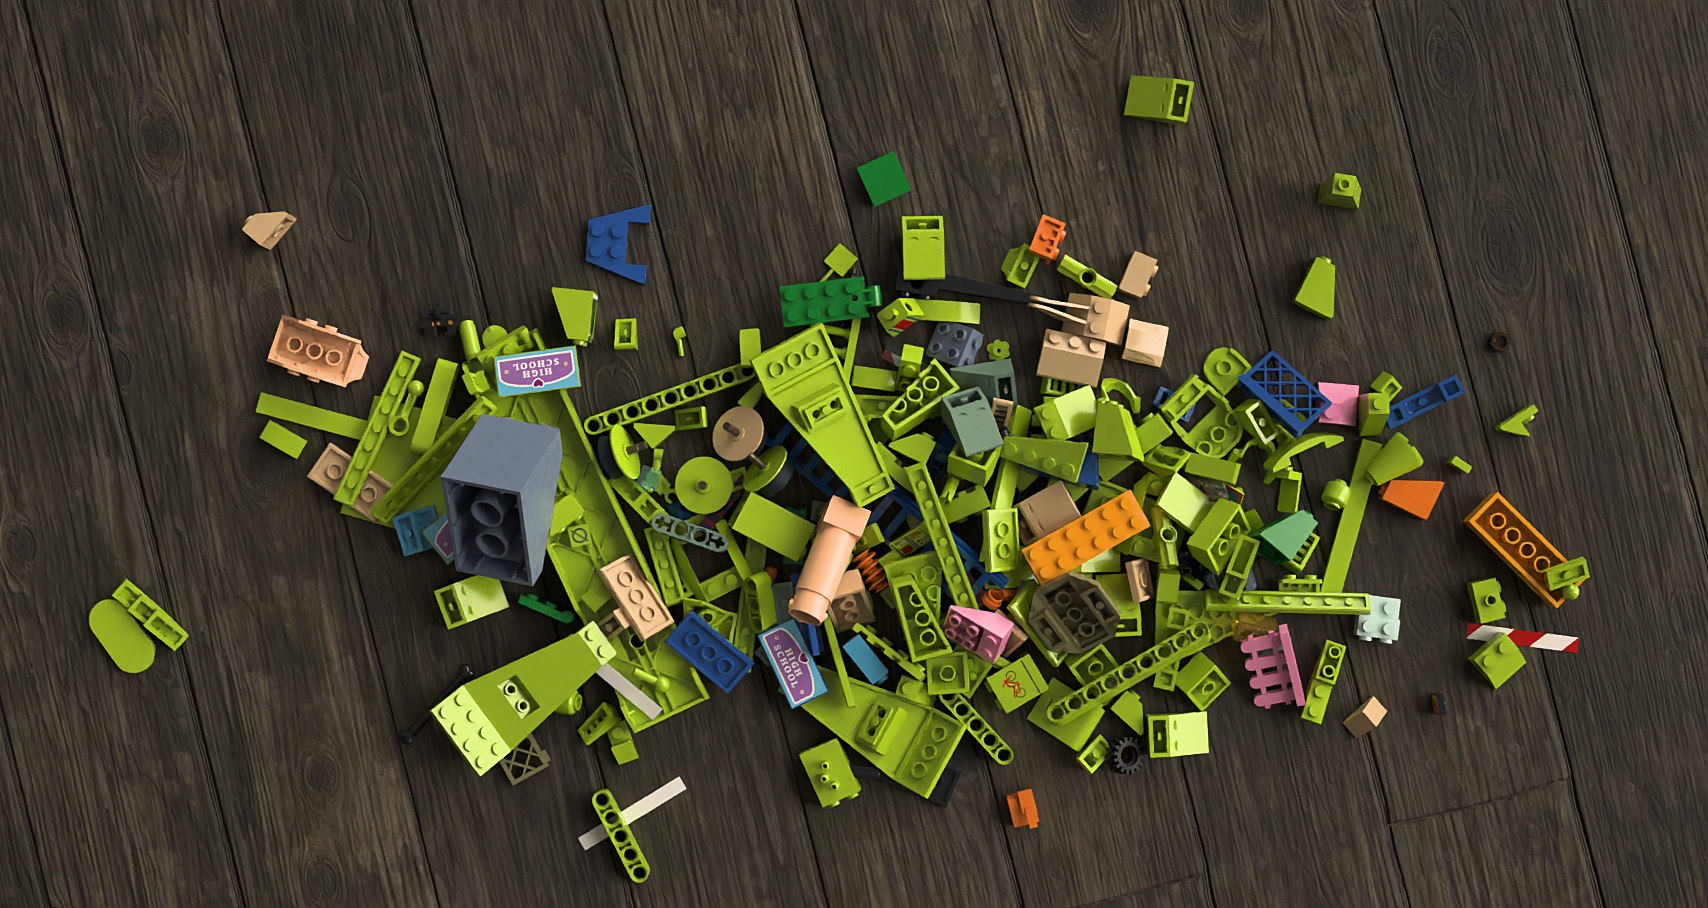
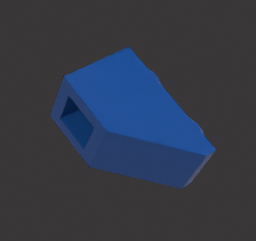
M946 429L941 434L926 463L928 472L942 479L947 470L948 456L957 443L952 433Z

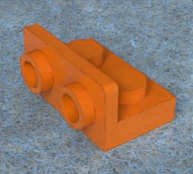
M1043 214L1028 253L1046 259L1045 264L1049 265L1051 260H1056L1060 250L1056 247L1058 242H1063L1066 231L1063 229L1066 223Z

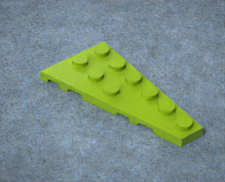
M935 550L883 564L907 647L908 643L891 579L911 574L939 624L942 567ZM926 659L917 661V663L925 668L923 672L927 674Z

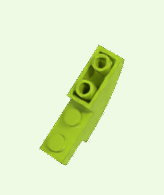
M1330 640L1325 641L1304 696L1306 705H1303L1300 719L1321 725L1346 646Z

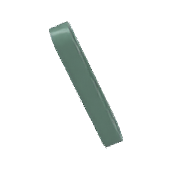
M662 513L655 515L652 519L653 528L664 535L716 553L725 552L729 546L725 535ZM662 518H665L664 521L670 525L671 521H675L671 526V532H668L669 527L662 526L659 528V525L656 523L657 520L661 521ZM683 524L686 526V533L681 536L675 533L676 526ZM698 531H703L706 535L705 540L702 542H697L694 539V535ZM710 534H712L711 538L718 541L722 538V542L725 545L717 549L715 543L710 542L709 546L706 544L709 541Z

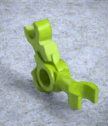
M655 448L652 469L647 473L646 480L641 481V484L646 491L653 493V490L650 487H654L656 492L660 496L664 494L666 502L671 504L673 501L669 498V494H676V490L670 488L671 484L663 477L660 470L664 449Z

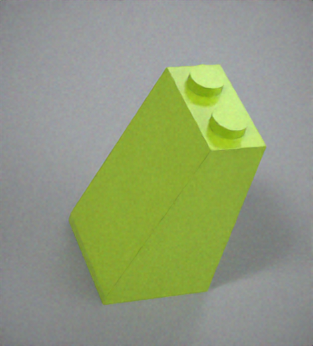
M746 490L728 522L732 529L796 562L799 558L802 559L807 551L805 546L808 540L812 541L816 534L815 524L755 492H747Z

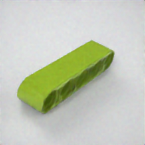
M438 359L411 443L410 453L423 456L438 440L460 365L458 363Z
M960 693L953 694V697L949 700L939 695L942 703L961 723L967 726L966 729L999 764L1006 765L1012 761L1013 752L1010 747ZM959 704L967 706V712L963 715L956 712V707ZM978 719L981 721V726L979 729L974 730L970 728V722ZM992 734L995 736V741L990 745L985 744L984 737ZM1002 749L1009 751V756L1004 760L998 758V752Z
M600 789L592 798L593 806L631 879L636 883L644 882L650 874L649 865L613 795L607 789ZM599 794L606 795L608 799L606 804L598 802L597 796ZM607 813H615L617 821L609 822L607 820ZM616 832H625L626 839L623 841L617 839ZM627 849L634 850L636 857L629 859L625 851ZM636 868H643L645 875L638 877L635 874Z

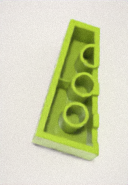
M934 358L926 370L921 372L916 381L882 415L880 427L892 441L896 440L940 411L941 397L958 393L960 390L959 386Z
M907 574L892 578L891 583L913 663L953 652L950 643L912 575Z

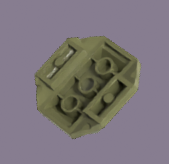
M1068 571L1035 588L1028 622L1051 652L1063 651L1081 654L1115 637L1121 612L1098 581L1073 571Z

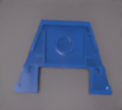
M644 205L588 220L586 261L646 285L647 266L626 264L629 223L650 224L651 205Z

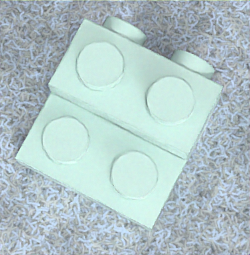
M1369 595L1370 615H1356L1354 634L1359 635L1360 640L1372 641V637L1380 638L1379 642L1392 644V640H1398L1400 625L1398 617L1401 599Z

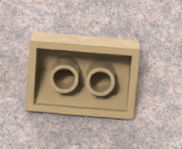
M1046 329L1042 340L1036 375L1084 386L1090 385V387L1096 388L1104 359L1106 341Z

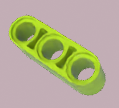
M761 571L744 580L749 623L751 629L757 634L769 630L777 624L771 579L766 572Z

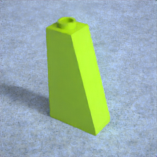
M1339 173L1331 175L1320 183L1317 203L1358 209L1361 187L1356 176Z

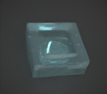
M643 465L636 485L656 491L663 471Z

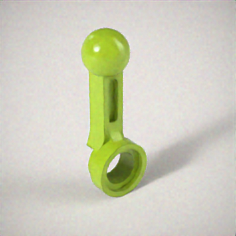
M414 380L409 383V394L401 414L394 416L389 421V430L393 435L404 436L409 432L410 415L418 396L424 392V385L420 381ZM399 420L405 423V429L402 432L395 430V423Z

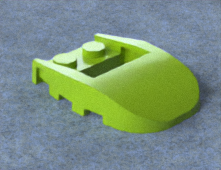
M1191 374L1159 406V409L1174 432L1200 455L1219 459L1225 456L1239 442L1243 433V425L1239 416L1232 410L1228 404L1229 401L1224 396H1221L1209 384L1203 383L1198 379L1199 376ZM1206 394L1215 406L1187 433L1177 421Z
M878 442L876 446L887 472L904 488L914 493L905 471L906 467H901L903 462L885 445Z

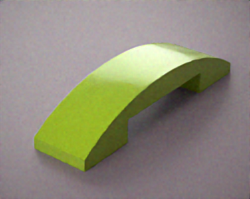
M915 299L925 315L919 320L963 324H979L980 304Z
M1328 432L1302 435L1297 440L1293 439L1278 448L1263 465L1264 469L1274 473L1291 465L1289 457L1315 445L1329 448L1344 441V438Z
M1170 606L1163 641L1187 628L1191 611ZM1184 639L1179 641L1178 647L1183 648ZM1163 650L1160 657H1168L1170 650ZM1180 659L1156 672L1153 687L1174 691Z

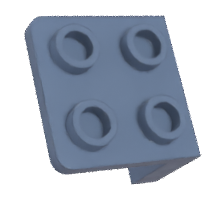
M938 321L926 350V355L955 367L973 365L977 351L982 345L984 335L973 328L955 322Z

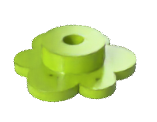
M997 339L994 341V344L991 343L987 346L991 360H1005V357L1010 355L1008 351L1009 344L1005 341L1001 342Z

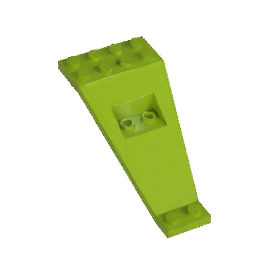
M819 322L749 359L765 396L846 485L858 508L895 489L823 323ZM835 401V406L831 408L830 403ZM815 410H817V412H818L817 416H816V417H813V416H812L813 412H814Z
M817 665L829 692L801 705V707L893 780L928 799L967 726L934 707L909 700L893 692L848 677L856 708L848 709L838 673ZM780 686L779 689H778V692L784 694V692H783V690H782V688H781V686Z

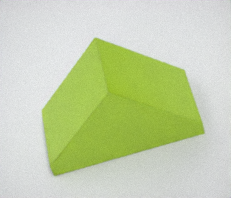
M636 318L616 319L615 350H638Z
M706 407L675 410L676 431L708 428Z
M634 423V428L652 449L658 447L676 431V426Z
M1157 564L1156 603L1177 604L1180 582L1178 567L1162 569Z

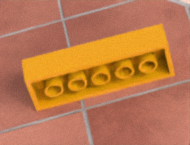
M1126 490L1081 515L1079 518L1020 549L1039 585L1042 586L1046 582L1071 571L1151 525L1132 491Z
M1491 492L1463 522L1549 607L1558 608L1566 600L1562 594L1563 587L1550 591L1547 588L1544 569L1568 561L1498 492ZM1584 580L1575 582L1573 584H1575L1578 587Z

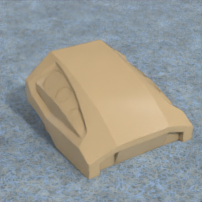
M1129 319L1127 340L1121 359L1161 367L1169 327Z

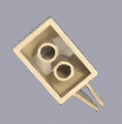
M1069 293L1067 303L1030 296L1029 299L1036 302L1066 307L1065 313L1050 307L1028 303V307L1035 308L1063 321L1061 332L1106 341L1107 344L1116 346L1122 345L1130 305L1112 299Z

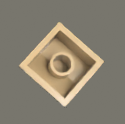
M286 212L259 213L249 216L245 220V226L242 230L260 246L271 250L297 219Z

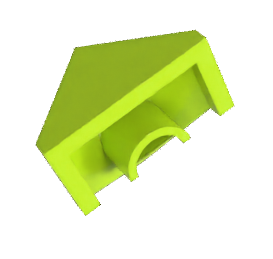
M683 599L684 618L693 610L713 628H716L731 614L702 600Z

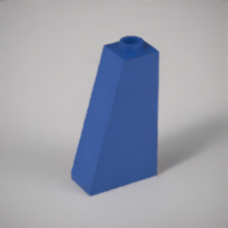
M1088 445L1076 483L1019 463L1026 473L1099 490V456L1092 453L1093 445Z

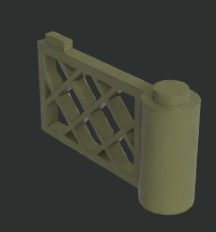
M532 733L526 737L531 742L530 750L518 748V744L514 748L512 760L502 758L499 761L512 785L549 766L548 761L551 760L545 749L541 751ZM517 751L528 753L526 764L514 761ZM530 756H538L543 764L538 767L529 766ZM513 764L524 767L522 776L516 779L511 773Z

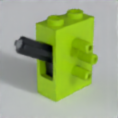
M838 736L799 754L822 807L828 805L829 808L840 804L839 800L845 797L849 800L858 796L861 786L857 778L874 780L880 778L881 770L878 767L851 765Z

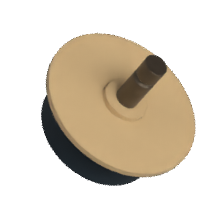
M746 406L735 407L724 413L716 423L713 431L715 451L719 456L728 461H747L749 459L746 457L751 452L757 456L764 448L767 439L762 418L754 409Z

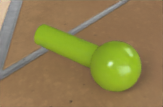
M638 668L634 669L632 675L652 684L657 692L663 693L669 689L670 682L666 677H654Z

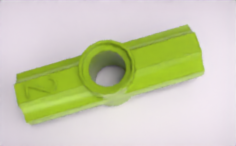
M1067 255L1064 256L1057 268L1058 272L1102 298L1111 299L1118 285L1097 274L1093 269L1087 268ZM1084 273H1089L1092 276L1091 283H1085L1082 280Z
M1153 507L1151 508L1154 528L1152 542L1157 547L1159 566L1162 569L1176 568L1179 566L1175 545L1177 532L1172 527L1171 518L1158 508Z

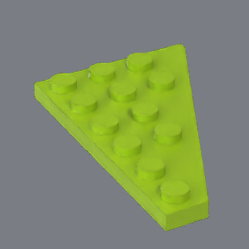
M1155 590V646L1163 642L1170 606L1191 611L1187 627L1196 622H1204L1211 631V639L1207 644L1180 658V660L1276 613L1205 611L1204 591L1178 590L1177 604L1156 603ZM1198 630L1196 636L1203 637L1206 634V630ZM1184 639L1183 647L1187 646L1188 640Z

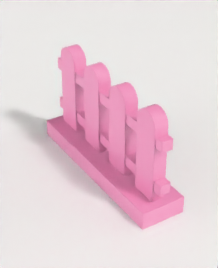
M1287 624L1279 625L1278 633L1270 630L1268 635L1254 638L1253 634L1247 635L1248 639H1244L1240 643L1241 650L1244 653H1252V657L1245 660V667L1249 671L1256 670L1257 675H1253L1249 679L1250 686L1254 689H1261L1260 693L1255 694L1254 703L1257 706H1265V709L1271 708V704L1286 702V705L1291 704V700H1296L1297 706L1306 705ZM1283 646V651H1279L1278 647ZM1269 648L1273 649V653L1263 655L1257 654V651ZM1287 664L1288 668L1283 669L1282 665ZM1277 666V671L1262 673L1261 669ZM1292 682V686L1287 687V683ZM1278 684L1282 685V688L1270 691L1266 690V687Z

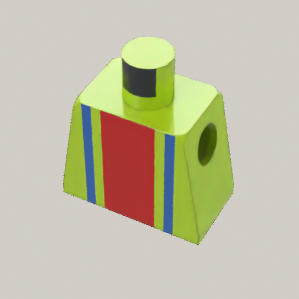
M899 298L877 314L885 330L893 337L925 316L914 298Z

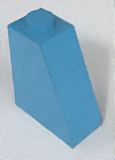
M857 633L843 644L845 651L872 684L877 682L879 685L888 678L886 674L889 670L860 633Z

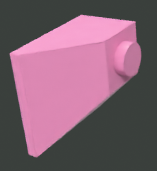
M1318 382L1317 389L1332 402V405L1314 423L1356 426L1359 386ZM1316 399V408H1321L1324 403L1320 399Z

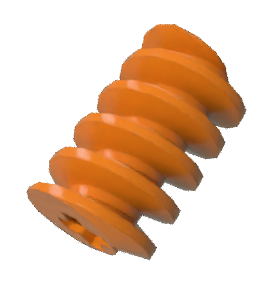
M869 549L853 558L851 563H859L855 569H863L860 574L861 577L867 576L864 583H872L869 591L876 590L875 593L888 586L889 583L888 579L886 580V572L881 573L884 569L882 565L877 566L878 558L872 559L876 554L875 551L868 552Z

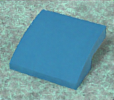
M435 505L392 517L404 556L434 548L422 532L439 519Z

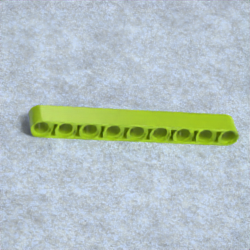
M741 363L589 417L584 423V429L588 434L600 435L610 431L614 426L608 422L611 414L615 413L618 415L619 420L615 425L625 426L754 379L756 374L753 371L751 376H744L742 374L743 368H741ZM725 373H733V382L725 383L723 381ZM708 379H712L715 382V387L712 390L704 388V382ZM688 386H693L696 390L693 397L685 395V389ZM669 393L676 395L677 399L673 404L666 402V396ZM650 400L657 402V408L654 411L647 409L646 405ZM630 407H636L638 410V414L634 418H630L627 414ZM594 420L599 423V429L596 432H592L589 429V424Z
M1204 622L1192 624L1051 705L1047 710L1048 719L1056 726H1063L1207 644L1211 639L1209 627ZM1204 629L1206 634L1203 637H1197L1196 633L1198 630ZM1183 639L1188 640L1187 646L1183 648L1178 647L1179 641ZM1163 650H1170V654L1166 658L1160 657ZM1151 660L1152 665L1149 668H1143L1142 664L1144 661ZM1128 670H1133L1134 675L1131 678L1124 677ZM1109 681H1116V685L1114 688H1107V683ZM1091 691H1098V696L1095 699H1089ZM1074 701H1080V706L1077 709H1071V704ZM1062 711L1060 719H1053L1055 712Z

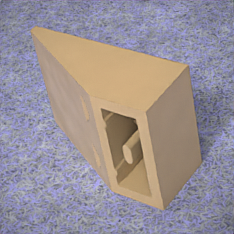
M1062 480L1011 507L1017 508L1019 536L1025 546L1081 516Z

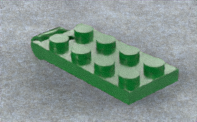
M862 276L780 286L784 328L818 324L819 322L829 323L868 318L867 308L882 306L880 285L864 287L865 278ZM857 296L858 300L853 301L852 297Z

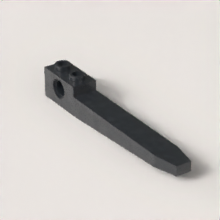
M899 266L895 292H899V296L911 297V294L919 295L921 300H931V298H935L936 291L939 290L1024 305L1035 303L1052 309L1058 308V305L1036 302L1029 298L1030 296H1037L1059 301L1056 299L946 273L945 279L921 280L923 286L920 289H914L911 286L912 280H904L903 266Z

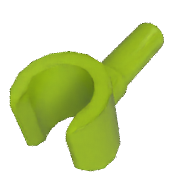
M681 326L674 329L673 335L676 339L679 356H684L681 338L685 337L686 333Z

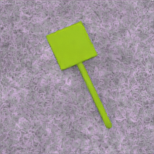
M839 243L824 260L831 269L820 282L826 281L834 271L843 277L858 258Z

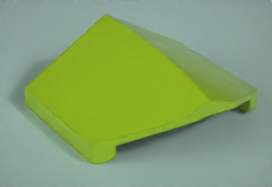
M1158 444L1144 457L1142 465L1163 478L1176 474L1191 455L1189 451Z

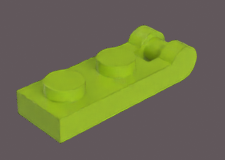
M526 326L517 328L476 354V357L487 373L495 369L493 357L521 353L536 344L534 338L529 336ZM521 338L523 341L517 344L516 340Z

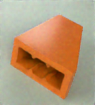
M1390 480L1381 484L1378 490L1380 494L1378 499L1421 520H1427L1444 483L1441 481Z

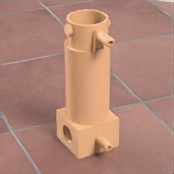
M835 495L831 497L824 507L815 530L817 535L795 587L794 598H791L788 603V613L797 619L798 622L821 625L827 618V608L832 604L854 545L861 538L871 511L863 507L858 508L856 504Z

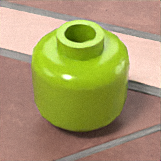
M1335 479V481L1326 483L1321 500L1326 508L1338 511L1346 507L1351 490L1345 481Z
M576 690L554 711L558 714H575L581 708L582 696Z

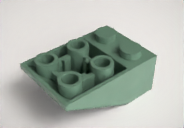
M1011 359L950 368L951 378L959 386V392L979 386L988 400L990 408L993 398L1013 401V406H1018L1015 375Z
M979 386L941 397L940 415L966 457L1004 446L988 400Z

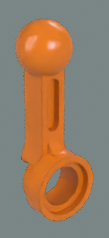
M990 589L982 595L981 599L986 607L991 610H997L1002 605V601H1012L1018 589Z

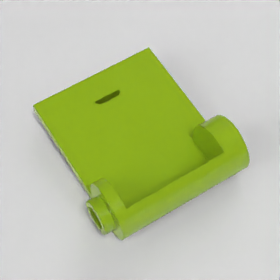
M1053 677L1047 685L1049 689L1042 693L1027 719L1080 752L1105 713V710L1102 709L1104 704L1096 706L1063 726L1054 725L1047 717L1048 705L1050 707L1075 691ZM1074 701L1071 704V709H1077L1080 706V701ZM1062 711L1055 712L1053 719H1060Z

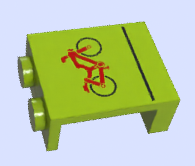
M1027 651L1020 654L1021 658L990 676L988 674L985 676L987 679L984 682L990 693L994 691L997 697L994 700L999 710L1004 709L1006 713L1011 712L1049 689Z

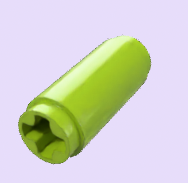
M472 320L463 321L459 324V331L465 357L468 363H477L479 360L476 354L481 349L476 327Z

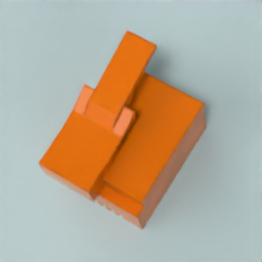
M1029 788L1017 791V793L1007 794L1006 798L1014 828L1029 824L1030 829L1038 827L1037 822H1039L1032 789Z

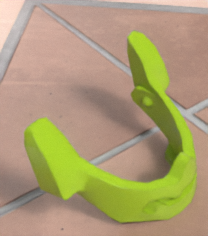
M1116 378L1103 379L1101 398L1097 400V403L1105 404V401L1109 400L1106 392L1115 389L1124 394L1130 401L1133 413L1140 412L1141 398L1134 394L1127 383Z
M1255 438L1249 440L1240 450L1234 448L1228 461L1235 463L1239 457H1243L1246 449L1252 445H1258L1260 449H1265L1269 457L1276 449L1271 441L1262 445ZM1267 470L1263 482L1270 484L1275 477H1271V472Z

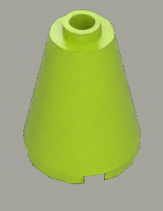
M1399 432L1394 434L1365 469L1366 475L1364 477L1370 485L1375 484L1379 486L1423 465L1421 455L1414 446L1411 447L1407 443L1409 440Z

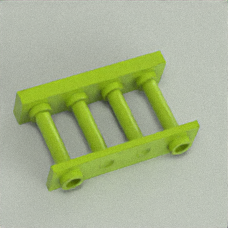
M853 319L851 328L847 327V329L824 325L827 334L843 336L849 340L847 348L843 347V349L834 347L837 356L845 360L843 370L848 382H850L861 319Z

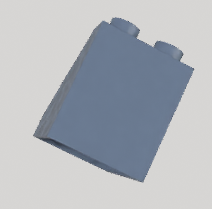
M485 414L480 416L441 476L456 571L528 586L535 584L543 569L556 488L563 458L559 428H553L546 424L538 425L517 421L508 417H496Z

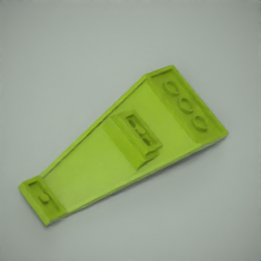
M590 621L573 635L461 685L429 710V712L476 776L480 777L511 752L602 665L615 656L617 652L596 623ZM509 686L512 688V693H509L507 690ZM520 703L524 704L523 710L520 709Z

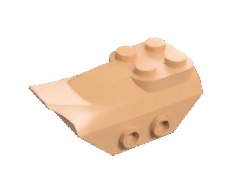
M282 315L267 359L268 362L288 368V373L300 376V373L308 375V380L317 383L321 379L346 387L349 382L362 379L369 356L362 349L360 340L337 333V328L325 325V328L317 326V321L308 318L304 322Z

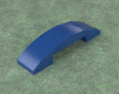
M1455 374L1389 407L1390 414L1387 418L1390 429L1464 394L1465 391L1457 375Z

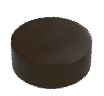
M1505 332L1493 333L1488 341L1489 347L1494 352L1506 351L1511 343L1510 337Z

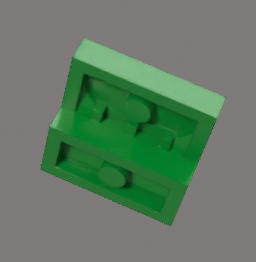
M894 151L856 167L874 207L911 191Z

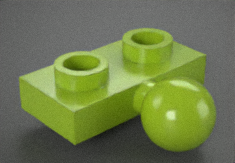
M1584 557L1544 569L1547 588L1552 591L1563 587L1562 594L1568 600H1573L1579 595V588L1573 583L1590 578Z

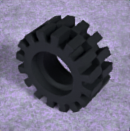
M1132 737L1112 739L1113 742L1108 743L1110 748L1105 750L1108 752L1105 758L1109 759V761H1106V764L1111 765L1109 769L1119 774H1134V771L1138 772L1140 770L1138 766L1142 767L1143 765L1140 761L1145 758V756H1141V753H1144V749H1140L1142 747L1141 743H1137L1138 740ZM1123 748H1126L1128 751L1126 763H1123L1121 759Z

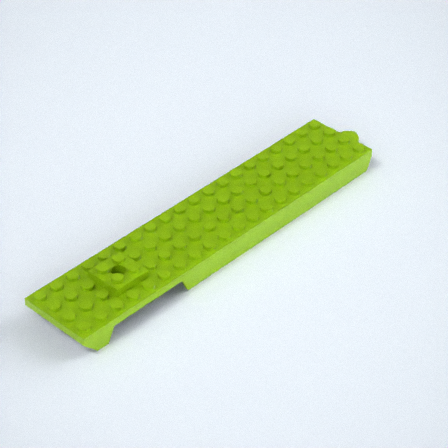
M497 325L489 326L484 331L482 337L485 348L508 335L506 330ZM537 328L528 333L530 337L534 338L536 344L521 353L546 350ZM521 338L516 340L517 344L523 341ZM468 361L462 363L465 374L469 372L476 373L481 370L486 371L480 361L477 363H468ZM495 369L488 372L495 390L475 396L478 399L482 395L496 405L497 410L491 416L508 417L513 420L538 425L546 424L560 429L563 458L555 496L568 488L582 505L585 512L578 521L568 524L562 533L555 534L554 536L548 533L546 549L572 605L581 617L584 625L590 621L598 624L619 608L615 599L611 598L607 605L594 614L582 601L581 597L601 580L598 574L600 569L629 553L633 555L666 607L662 594L566 389L499 398ZM588 523L593 543L572 548L567 528ZM675 622L645 639L643 646L640 648L634 647L631 643L632 637L636 634L632 626L609 641L617 654L606 663L662 708L660 713L652 720L614 688L619 698L620 708L634 733L710 698L697 669L664 642L677 627ZM635 668H638L654 677L664 676L670 682L669 689L663 693L657 692L652 684L633 676L632 673Z

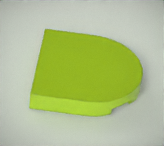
M1230 348L1213 350L1207 355L1203 364L1205 378L1222 396H1225L1238 383V378L1243 373L1246 374L1252 369L1250 364L1237 351Z

